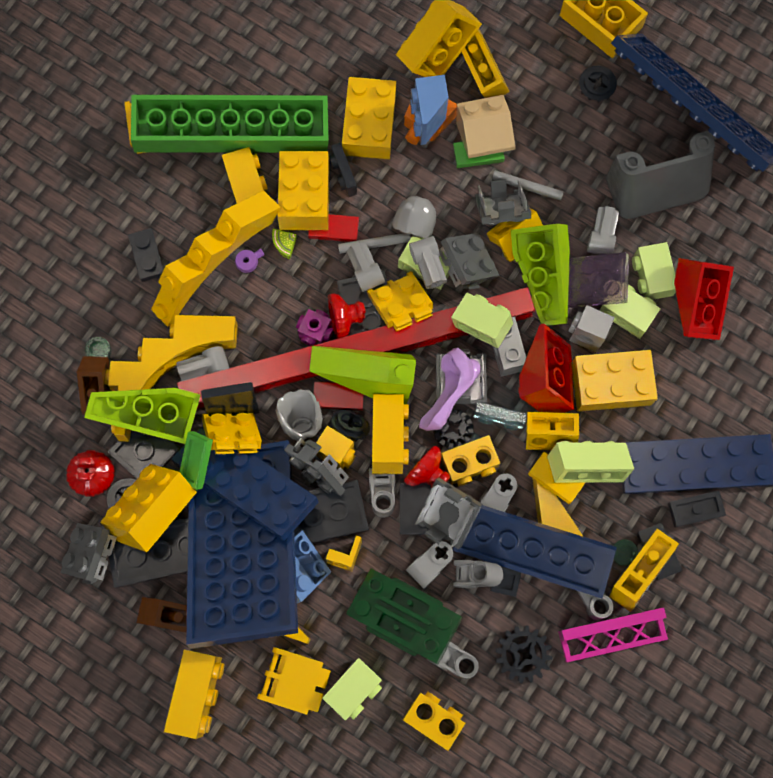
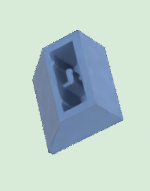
M445 75L415 78V88H411L412 100H410L411 114H414L415 117L414 133L415 137H420L421 145H425L446 120L448 91Z
M303 530L294 535L297 603L302 602L331 573V570Z

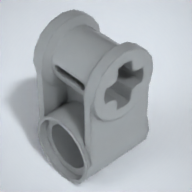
M369 468L372 510L378 517H388L393 513L395 507V474H372V468ZM380 499H387L391 505L389 508L382 510L376 506V503Z
M510 474L499 475L480 503L505 512L509 506L508 503L517 489L516 479ZM505 480H508L510 482L509 487L512 488L511 491H500L501 485L498 482L503 483Z
M441 541L439 545L435 543L424 554L420 555L406 571L425 589L440 574V571L450 563L453 558V549L447 542ZM446 547L448 549L446 552L448 558L446 560L443 558L437 560L435 558L437 555L436 548L443 549Z
M454 560L456 582L453 583V587H495L503 579V570L498 564L484 561Z
M452 642L449 643L439 664L433 663L463 679L474 677L479 668L478 661L474 656L461 650ZM463 659L472 661L474 665L473 672L463 674L459 670L460 661Z

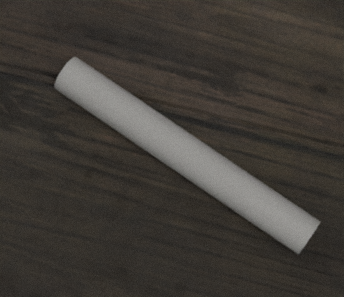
M496 170L492 177V180L506 179V184L518 187V181H520L522 189L561 201L564 193L563 191Z
M401 233L338 244L339 253H347L351 245L358 242L366 243L369 249L407 243L410 241L411 235Z

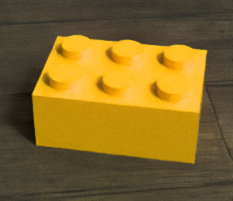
M434 0L426 14L416 24L408 39L402 43L396 56L412 73L423 77L444 75L482 23L460 4L451 0Z
M564 0L559 16L613 59L617 54L614 51L616 47L611 42L617 35L637 34L643 28L648 12L633 0Z
M349 77L342 137V148L345 156L390 159L396 81Z
M279 151L278 205L281 208L278 212V222L280 230H328V151Z
M651 350L575 356L572 361L577 412L650 406L658 399Z
M150 464L141 471L140 476L132 486L124 491L120 500L106 512V516L100 523L107 530H110L112 536L117 537L116 540L118 542L148 552L197 492L180 472Z
M184 649L164 732L193 739L201 738L205 733L209 732L212 717L208 716L211 706H215L218 697V690H215L217 679H221L224 672L225 664L221 663L222 657Z

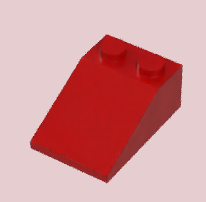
M678 259L674 285L684 336L720 340L734 270L733 266Z
M544 323L539 325L519 375L520 386L518 388L520 398L539 412L565 413L574 410L571 345Z

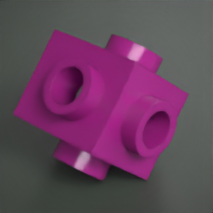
M308 309L306 315L302 314L296 325L299 339L308 346L325 343V341L328 342L334 332L329 315L321 310L314 312ZM312 324L318 326L317 328H311Z

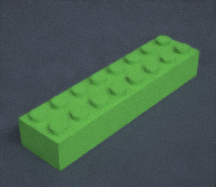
M131 95V143L134 152H233L250 147L251 153L328 151L327 96Z

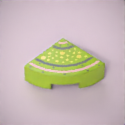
M273 228L272 239L275 248L283 257L291 259L297 235Z

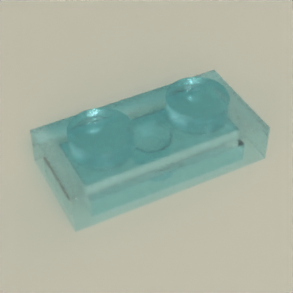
M477 402L474 417L479 418L478 421L481 423L493 424V422L503 424V427L506 429L518 430V428L522 429L525 425L527 414Z

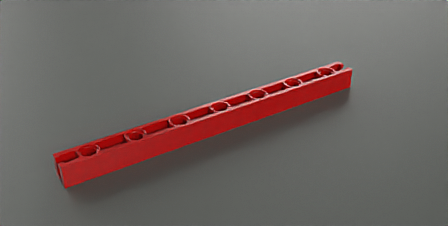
M528 287L486 298L488 303L494 306L501 305L510 311L511 317L515 316L516 321L531 318L533 316L532 313L535 312ZM457 307L432 313L433 316L416 322L413 318L411 321L412 325L396 331L394 327L388 328L383 326L313 346L400 354L469 334L454 326L451 317ZM312 346L181 381L177 385L178 389L200 394L197 409L205 407L201 396V390L252 382L254 391L257 393L319 375L309 371Z

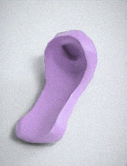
M453 348L442 357L441 368L445 373V389L433 407L421 418L419 424L421 429L426 431L442 429L457 400L480 374L479 362L469 359L459 348Z

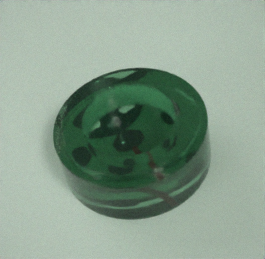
M93 337L85 345L87 356L109 358L111 355V346L103 337Z
M619 540L613 545L617 547L614 562L620 566L630 565L638 555L636 545L630 540Z

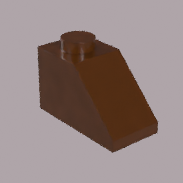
M83 356L77 369V380L82 415L86 413L91 392L110 391V387L105 382L106 370H110L108 357Z
M142 597L136 623L187 633V605Z

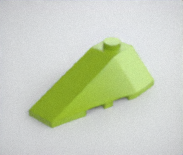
M550 224L511 230L513 256L520 266L524 283H527L530 290L531 299L541 324L544 323L547 326L567 324L570 256L568 225Z
M312 346L309 371L370 398H373V394H403L404 404H407L414 383L416 359L410 354Z
M178 388L91 392L84 418L185 444L187 433L192 428L200 394Z

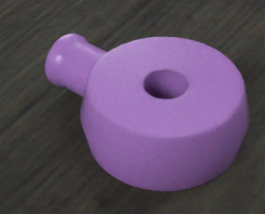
M262 249L254 253L250 250H243L237 254L235 265L243 273L253 272L258 265V259L264 256Z

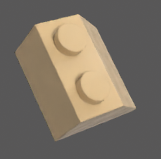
M504 95L457 104L456 124L468 159L515 150L511 115Z

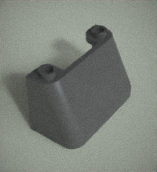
M704 131L694 135L689 143L690 153H686L684 157L647 167L642 156L638 153L627 152L616 155L606 176V181L619 215L625 219H633L705 198L711 187L715 150L712 134L709 131Z

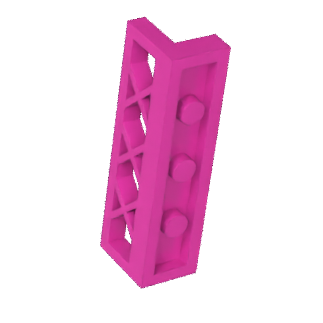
M664 608L558 631L565 661L571 662L668 640L663 619L667 618ZM656 620L660 636L650 638L642 630L647 622ZM641 624L639 629H636L633 625ZM627 627L636 633L630 643H624L616 638L621 628ZM616 629L613 635L607 632ZM597 633H603L611 638L606 648L599 649L591 644ZM591 635L588 641L582 638ZM639 635L645 638L643 640L636 641ZM577 638L586 644L580 654L570 655L567 640ZM614 641L620 644L617 646H612ZM588 647H591L592 649L595 650V651L586 652L587 649H588Z

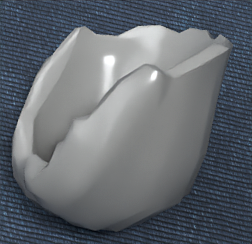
M410 196L402 201L391 223L394 229L425 239L433 233L436 223V211L428 199Z
M300 389L295 392H287L278 399L275 411L283 431L295 441H299L300 438L305 440L314 437L321 429L323 418L320 404L316 401L315 396L310 390Z

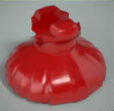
M335 293L328 295L329 315L334 335L337 339L347 337L352 323H363L365 320L366 310L364 303L358 301L355 304L348 305L340 295Z
M433 446L404 478V482L410 486L427 482L431 488L437 478L447 482L450 479L449 473L447 471L443 472L439 468L442 456L440 449L437 446Z
M87 450L78 453L77 456L70 460L66 470V479L70 488L77 494L94 497L104 493L111 486L114 480V465L104 453Z

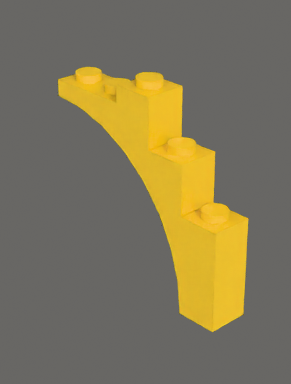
M262 191L225 209L215 228L194 238L187 255L165 266L158 281L162 287L151 309L167 327L173 324L175 315L180 314L190 297L212 271L245 241L271 225L281 207L265 191Z
M175 315L174 324H170V338L172 339L143 338L142 346L138 347V361L141 362L110 361V370L107 369L105 373L106 385L112 391L151 389L165 373L177 365L176 362L202 354L203 351L212 347L236 348L238 325L235 316ZM111 425V432L114 433L118 441H130L131 430Z

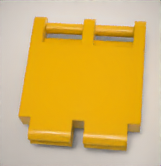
M412 271L406 273L407 276L396 281H387V285L380 288L367 290L370 300L387 327H394L396 331L412 325L411 318L419 322L433 316L431 310L433 309V302Z
M216 413L211 416L208 414L202 415L205 435L213 440L211 450H215V454H234V450H238L239 454L257 453V449H261L262 440L253 413H239L236 416H231V413H226L225 415Z
M273 647L272 652H274L272 662L269 671L266 670L265 672L267 677L261 694L258 693L257 699L306 715L309 710L318 712L324 694L316 692L315 689L316 686L326 688L331 671L322 668L323 662ZM280 654L282 656L278 665L277 672L274 673V669ZM274 678L269 696H266L271 679Z

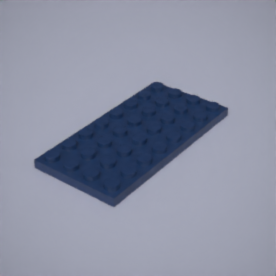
M642 33L617 35L611 42L616 47L614 51L617 55L625 60L629 58L634 63L633 68L642 75H649L653 79L652 84L659 90L663 91L665 89L672 95L670 99L680 107L684 105L691 111L689 115L699 123L703 121L709 126L708 131L718 139L722 137L729 143L727 147L736 155L741 153L748 159L746 163L753 170L758 171L760 169L764 172L773 165V143Z
M289 440L261 444V449H257V453H252L292 480V464L289 462L291 458L284 451L287 445L290 444ZM203 486V489H194L197 493L189 501L186 645L189 649L298 633L294 531L283 541L206 486Z

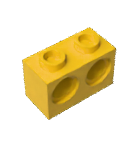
M527 412V450H552L556 443L561 441L578 443L579 413Z
M329 426L325 428L316 442L322 447L316 456L324 461L328 454H330L338 463L337 468H349L356 457L354 455V442Z
M489 435L441 453V461L445 471L449 473L451 485L456 483L458 486L466 485L473 481L472 477L480 474L482 478L496 473L495 469L500 465ZM478 453L487 454L489 462L487 464L479 463L476 455ZM460 461L465 464L466 470L463 473H457L453 470L452 464Z
M427 691L425 695L419 693L402 720L449 751L466 724L460 720L463 715L451 706L446 710L438 705L441 700ZM425 703L431 707L432 712L429 718L420 719L417 716L416 711L420 704ZM443 719H450L454 724L453 731L450 734H442L439 730V724Z

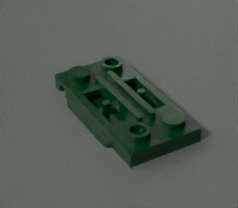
M372 568L346 613L349 617L366 625L368 632L412 656L419 654L437 665L463 619L459 614L443 607V603L398 578L391 579Z

